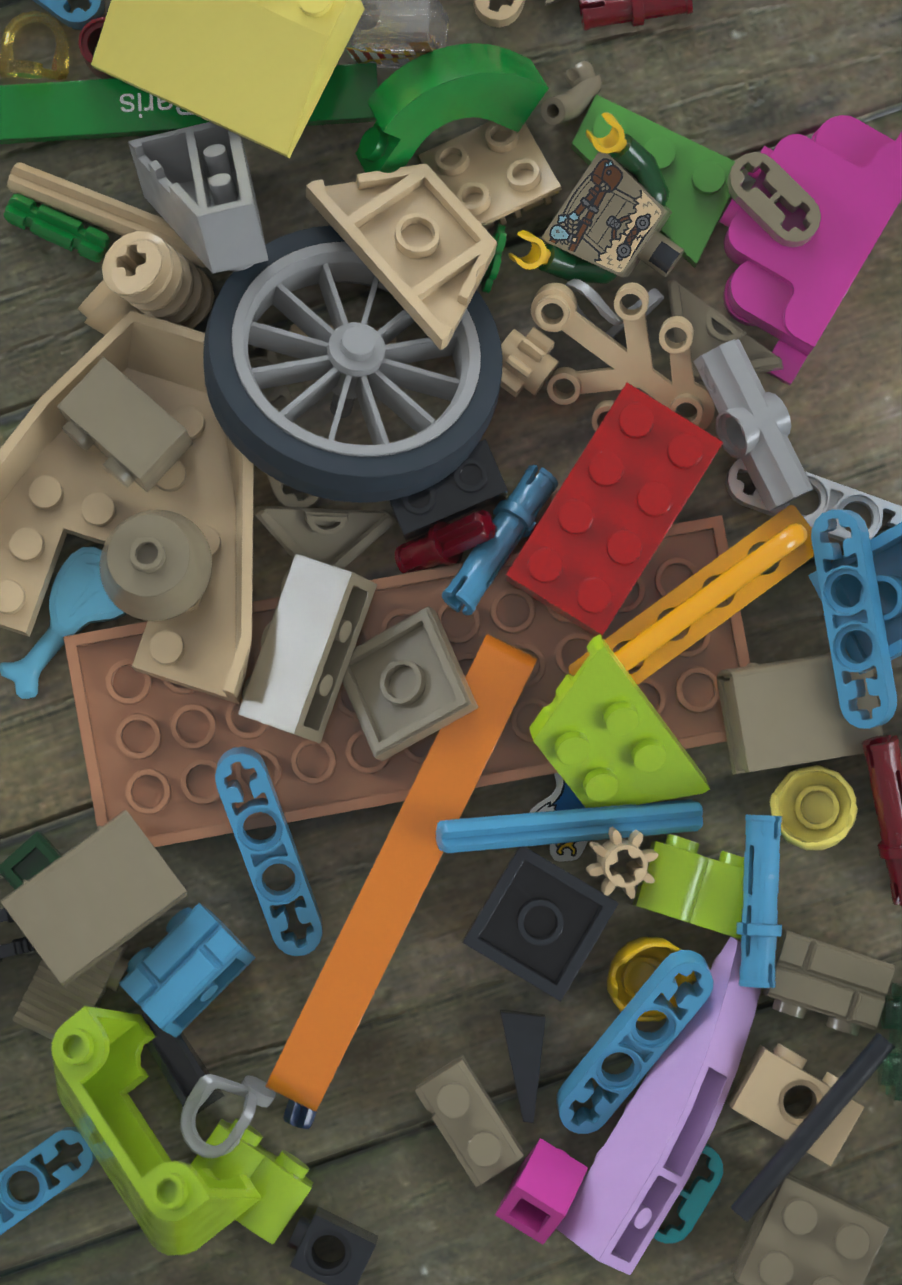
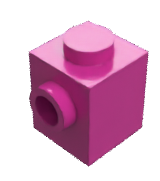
M540 1138L519 1166L495 1216L543 1245L566 1216L588 1167L570 1157L565 1151L554 1147Z

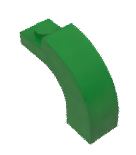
M467 43L433 50L403 65L374 91L367 104L377 121L373 127H370L364 133L355 154L365 173L374 171L391 173L407 165L427 136L439 127L454 120L472 117L483 118L519 132L549 87L531 59L500 46Z

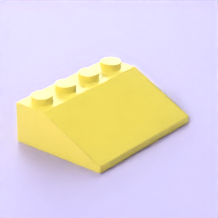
M111 0L91 65L99 71L290 158L365 8L361 0Z

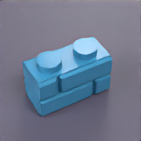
M198 903L193 909L187 907L175 914L166 926L168 934L153 949L147 947L135 954L128 962L126 970L128 974L119 982L120 986L140 1005L141 1009L163 1031L175 1038L256 958L231 930L201 903Z

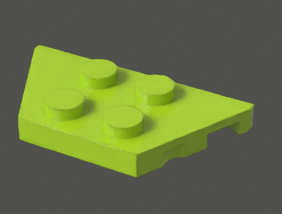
M599 634L592 638L587 645L589 656L575 676L570 674L565 676L555 691L556 694L552 703L541 710L529 727L534 743L585 808L630 804L641 805L703 794L710 790L704 774L602 636Z

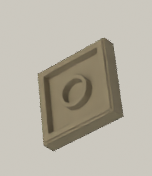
M429 606L355 647L342 681L374 758L381 761L388 759L479 708L436 611Z

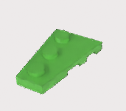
M596 94L572 142L571 149L590 165L599 151L595 149L586 136V130L591 131L596 138L606 137L610 133L612 126L605 121L601 114L604 112L612 114L624 129V133L633 137L656 158L669 190L666 206L672 211L660 233L683 248L682 256L695 268L731 196L727 181L735 161Z

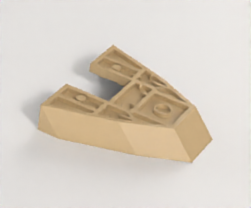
M131 310L40 397L0 448V628L30 637L67 533L104 545L109 535L120 523L137 513L149 510L175 512L192 521L206 537L212 555L210 581L201 598L186 612L170 619L147 622L132 668L137 672L241 705L242 690L252 642L254 464L234 446L225 434L209 402L205 386L203 362L205 333ZM103 357L187 430L193 444L148 492L135 481L128 488L124 486L103 466L108 459L107 456L94 445L85 451L62 429L67 421L57 405Z

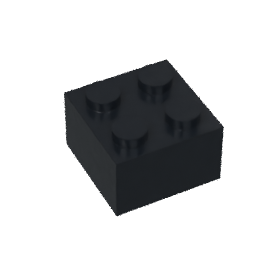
M517 847L465 934L462 943L561 1002L619 903L529 848Z

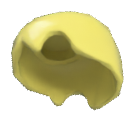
M819 765L799 768L789 772L770 797L772 816H782L781 835L787 843L806 851L825 850L837 845L851 830L858 813L857 799L852 786L839 772Z

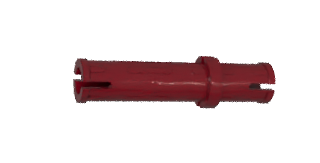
M880 735L863 741L862 746L868 765L873 800L880 827L881 841L877 845L880 858L885 859L886 868L888 869L892 902L894 905L900 904L902 906V760L900 742L897 735L892 737L891 735Z

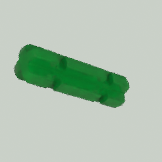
M19 193L12 195L5 208L4 218L8 223L23 230L29 227L32 234L71 252L77 249L80 256L93 262H100L109 248L110 238L105 232L92 226L85 229L81 221L43 204L37 207L35 200Z

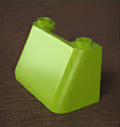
M84 1006L60 1026L55 1032L52 1041V1059L57 1093L61 1104L150 1243L158 1252L166 1255H188L199 1249L261 1200L262 1197L247 1175H236L230 1179L221 1180L216 1178L210 1169L201 1168L196 1171L191 1165L186 1163L172 1162L128 1094L149 1077L145 1069L141 1067V1053L144 1044H148L153 1040L155 1035L141 1014Z

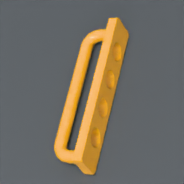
M788 505L604 639V641L612 651L617 644L628 642L614 652L627 671L644 660L642 667L630 674L636 684H640L814 557L811 541L812 528L794 505ZM764 543L748 555L749 549L753 545ZM779 561L778 566L774 570V572L770 574L761 575L764 571H766L768 568H770ZM712 576H719L715 580L710 582L708 585H706L704 588H702L704 582L708 578ZM734 594L732 601L727 606L716 608V606ZM667 609H673L671 612H669L667 615H665L657 621L662 611H665ZM688 628L687 634L682 639L670 641ZM589 652L569 665L568 672L570 675L575 676L589 656Z

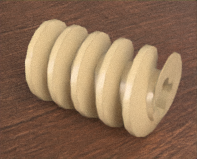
M136 231L125 234L115 241L107 251L102 265L103 280L110 290L117 293L143 314L193 329L206 318L211 310L214 292L212 282L206 273L152 232Z

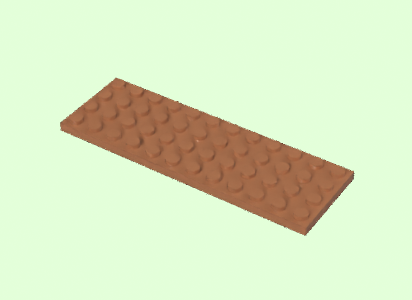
M722 515L672 524L603 634V639L609 637L729 549ZM519 553L509 556L492 584L482 596L472 615H463L462 610L465 604H463L462 609L458 613L450 608L442 599L443 591L449 586L464 563L370 580L376 583L377 587L355 647L361 645L429 606L436 611L465 677L487 633L538 658L475 788L558 773L534 743L529 727L541 710L554 700L556 689L565 676L569 674V665L588 652L587 645L595 637L505 581L506 573ZM712 576L708 578L704 582L702 588H704L706 585H708L710 582H712L719 576ZM734 594L716 606V608L727 606L732 601ZM280 597L252 602V642L245 682L253 673L262 648L261 638L263 631L268 623L272 621ZM667 609L665 611H662L657 621L665 615H667L673 609ZM738 611L638 684V687L684 749L727 742L717 675L721 670L745 667L750 663L741 611ZM148 621L63 637L97 826H103L118 814L127 810L154 847L233 833L215 781L218 760L226 751L232 748L243 746L251 748L261 755L266 763L286 821L290 823L405 801L439 732L438 730L388 759L381 761L374 758L343 682L321 743H317L238 715L240 704L135 671L132 668V664ZM688 628L670 641L682 639L687 634ZM621 642L617 644L613 649V653L619 650L628 642ZM644 660L627 672L632 674L642 667ZM241 762L233 763L232 773L226 777L228 781L238 780L244 793V801L242 803H234L236 808L241 807L252 799L267 798L265 793H261L256 798L253 797L250 789V775L256 771L254 768L244 769ZM257 812L248 816L244 821V830L273 826L276 823L267 813Z

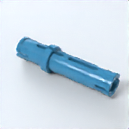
M529 465L508 499L501 500L493 510V514L496 516L492 521L497 527L495 537L474 547L455 578H453L449 586L442 593V599L450 608L459 613L462 609L461 607L465 604L462 610L463 615H472L482 596L492 584L522 537H528L537 526L536 522H534L537 514L558 487V481L548 470L541 467L538 475L535 477L538 467L537 465Z
M745 815L746 845L744 852L742 922H737L736 934L741 935V966L738 986L775 988L777 937L782 936V925L777 924L782 816Z

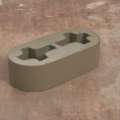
M752 152L744 154L736 160L729 172L727 181L729 194L734 201L782 246L793 248L803 246L809 242L819 228L821 220L820 209L815 200L779 164L766 154ZM759 168L766 173V177L762 184L773 196L769 199L756 187L752 188L749 192L745 191L741 187L745 179L744 174L741 172L743 169L750 173L756 172ZM779 201L792 213L799 208L804 210L807 215L802 223L807 230L802 232L799 228L794 227L788 232L783 229L781 225L785 215L775 204Z

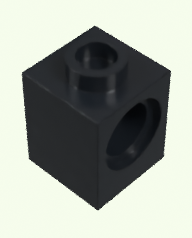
M318 1206L312 1220L301 1215L286 1246L296 1251L290 1267L327 1285H357L376 1247L378 1236ZM324 1235L336 1236L344 1244L345 1254L337 1261H324L315 1253L314 1242Z

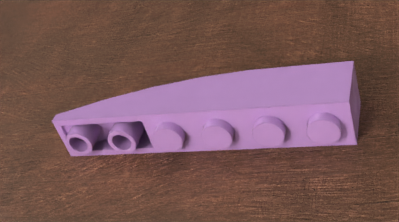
M731 936L721 953L717 955L710 969L714 981L712 993L651 1067L634 1097L627 1103L624 1113L605 1145L598 1151L595 1161L583 1179L566 1216L556 1228L597 1261L628 1275H631L688 1181L716 1125L737 1073L752 1026L761 988L738 986L741 966V942Z

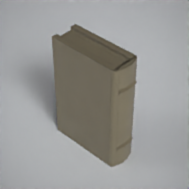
M830 651L825 655L759 665L753 662L745 667L721 670L717 675L733 775L863 754V741L883 735L882 725L870 729L858 728L851 725L844 718L839 704ZM870 670L864 674L850 672L852 681L864 679L865 696L857 699V706L859 710H868L870 718H872V709L879 706L877 696H871L868 693L866 678L873 677V671Z
M124 810L105 825L97 826V830L35 876L29 880L24 879L21 886L0 900V902L64 988L188 897V895L186 894L187 890L128 811Z

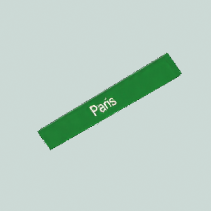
M377 64L336 65L306 126L376 122L377 120L367 101L378 88ZM117 78L0 85V144L148 136L209 122Z

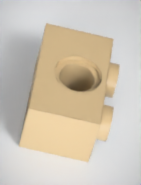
M780 1043L777 1044L773 1052L759 1045L727 1104L733 1110L787 1140L839 1078L827 1071L823 1079L820 1080L803 1070L807 1059ZM797 1085L809 1087L812 1094V1102L809 1108L801 1114L786 1112L783 1104L786 1092ZM852 1098L807 1153L831 1166L862 1113L864 1106Z

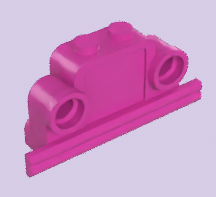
M840 115L824 122L811 139L801 134H792L780 140L774 151L764 145L760 153L766 154L779 164L819 206L821 214L819 228L812 239L803 246L792 248L782 246L776 242L734 199L731 200L720 220V223L729 227L724 238L725 253L731 261L739 265L725 284L723 292L725 307L736 321L744 325L757 326L779 339L772 353L782 359L783 370L766 373L787 385L792 384L806 358L816 346L902 199V131L897 140L894 141L854 117ZM760 168L754 173L748 172L747 175L756 179L752 188L760 189L770 199L773 195L762 184L766 173ZM779 201L775 204L785 215L781 225L783 229L788 232L794 227L799 228L802 232L807 230L802 223L807 215L804 210L799 208L792 213Z

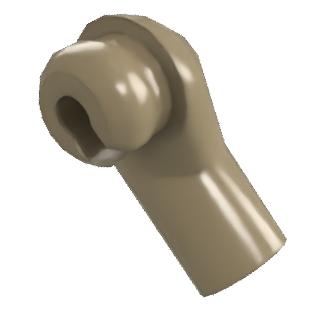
M582 61L576 64L574 68L566 71L565 79L572 89L543 101L541 115L545 122L550 125H556L578 118L592 102L595 95L601 91V75L595 74L594 67L589 61Z

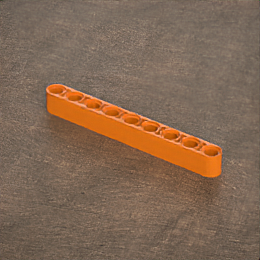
M487 633L465 677L479 708L439 730L265 1085L266 1088L315 1112L317 1111L443 854V851L437 847L436 826L441 820L460 819L536 664L537 657Z

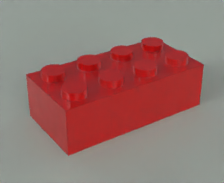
M626 383L506 573L505 581L596 637L599 634L603 636L724 442L636 387Z

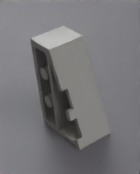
M207 122L128 141L144 198L213 274L226 270L241 271L251 267L253 264L269 261L251 172L240 135L212 122Z

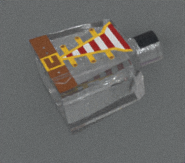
M361 0L365 10L345 50L356 64L376 63L377 67L401 68L406 63L423 54L448 45L449 16L439 0Z

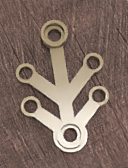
M548 283L537 291L531 305V315L534 322L541 329L548 332L562 330L611 366L576 371L569 367L556 369L551 374L547 385L548 395L555 403L568 405L576 401L580 394L622 390L625 384L629 383L636 388H641L656 401L679 414L677 411L678 405L681 403H691L697 409V413L694 416L684 418L703 430L711 424L715 413V404L707 388L695 382L690 349L694 329L689 320L681 316H672L663 322L660 329L659 343L670 354L671 382L653 368L646 320L649 295L642 285L637 283L624 284L618 289L614 299L615 312L623 319L627 348L577 312L576 295L568 286L562 283ZM627 294H634L640 298L642 305L634 310L627 309L622 304L621 298ZM549 303L557 304L561 307L563 315L560 318L551 319L545 315L543 307ZM670 328H681L686 333L687 338L680 343H675L667 338L666 332ZM559 379H568L574 384L575 389L570 393H562L556 388L555 382ZM604 400L595 407L592 416V426L595 431L602 422L599 415L609 411L615 400Z

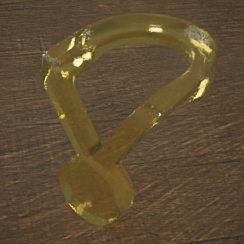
M39 11L23 12L9 22L4 29L1 41V77L65 80L69 74V46L67 34L60 22L49 14ZM34 22L45 24L54 33L56 48L51 70L43 68V64L38 62L13 60L12 48L14 37L17 31L24 25Z

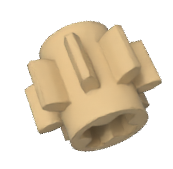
M535 327L531 329L526 337L516 329L512 330L501 344L502 377L500 386L515 398L523 387L533 395H536L559 364V361L549 354L554 348L555 342Z
M609 827V840L602 845L597 842H590L589 846L597 853V863L586 867V872L590 876L602 874L606 876L600 889L605 895H610L615 887L619 886L622 887L630 899L635 898L634 886L642 880L647 883H654L655 879L647 872V862L657 859L658 853L652 849L642 851L638 849L644 836L638 830H634L628 840L621 837L616 828ZM621 850L631 858H634V860L626 863L627 873L622 875L609 866L618 862L617 852Z

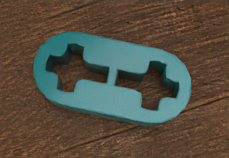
M706 1143L702 1153L708 1156L706 1165L712 1171L711 1175L707 1179L697 1176L688 1190L682 1189L679 1195L684 1198L677 1208V1213L682 1219V1223L678 1227L669 1224L664 1230L658 1229L653 1237L655 1240L669 1244L685 1239L692 1231L719 1186L723 1176V1163L717 1151Z

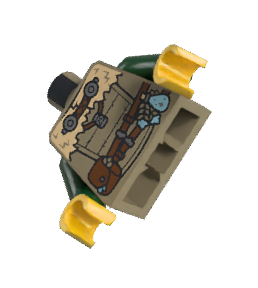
M604 112L601 115L612 126L611 131L606 137L596 138L591 131L586 130V136L599 152L541 238L549 244L545 245L541 239L529 231L522 230L517 235L531 242V251L525 257H517L512 253H508V256L524 269L538 268L566 281L578 279L585 283L607 284L614 280L617 275L628 277L640 260L662 276L667 277L684 252L683 248L660 233V230L672 214V211L666 206L669 197L668 187L656 158L633 137L625 134L624 129L612 114Z

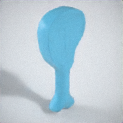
M82 547L68 557L57 573L49 597V628L24 658L15 662L0 663L1 676L14 681L18 697L29 699L37 696L39 676L64 645L63 637L79 634L91 623L116 620L126 615L125 612L120 610L110 600L102 585L100 577L102 549Z

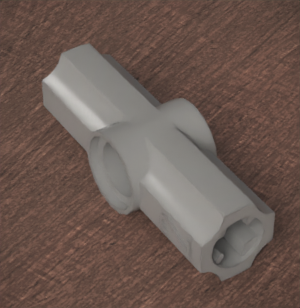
M733 339L695 359L693 362L719 412L716 418L718 438L724 442L722 446L726 452L732 457L742 459L767 511L774 510L812 491L813 487L788 438L791 431V419L787 407L776 394L765 392L740 340Z

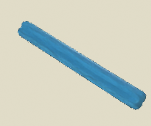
M689 799L641 805L630 804L441 820L436 826V843L438 849L445 853L610 839L608 834L609 827L616 828L622 838L629 837L634 830H638L644 836L694 832L700 830L703 826V808L701 803Z

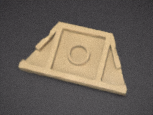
M427 163L400 167L397 171L391 173L374 171L357 174L356 182L325 186L322 179L312 181L306 185V198L440 350L445 348L495 255L497 241Z

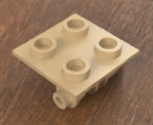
M490 121L418 155L421 163L429 165L486 230L493 227V222L498 220L499 224H507L505 216L511 213L516 219L522 217L520 209H523L525 212L542 203H545V205L552 202L551 196L558 194L562 190L560 183L525 123L520 131L516 132Z

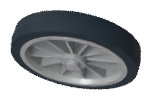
M331 225L312 227L281 236L265 244L269 261L253 264L245 270L233 271L219 292L207 323L203 349L205 386L209 402L223 431L234 446L260 470L291 488L316 497L353 503L380 502L409 496L431 487L450 475L469 457L481 440L493 417L498 402L502 377L500 337L492 314L477 289L448 345L440 350L429 337L388 344L414 322L405 309L378 331L367 325L377 288L386 292L389 291ZM335 283H354L371 287L361 323H348ZM319 284L334 330L292 292ZM273 304L309 337L261 324L257 321ZM248 344L302 360L251 368ZM452 355L456 378L405 363ZM319 379L280 412L270 404L261 389ZM399 387L451 401L444 413L435 420ZM330 391L333 392L330 411L335 417L328 439L310 433L293 423ZM373 394L416 431L417 434L401 441L389 443ZM355 398L358 399L373 445H355L334 441L340 418H346L351 414Z

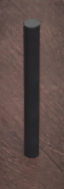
M879 1033L872 1038L731 1205L730 1208L746 1222H749L895 1049V1046Z

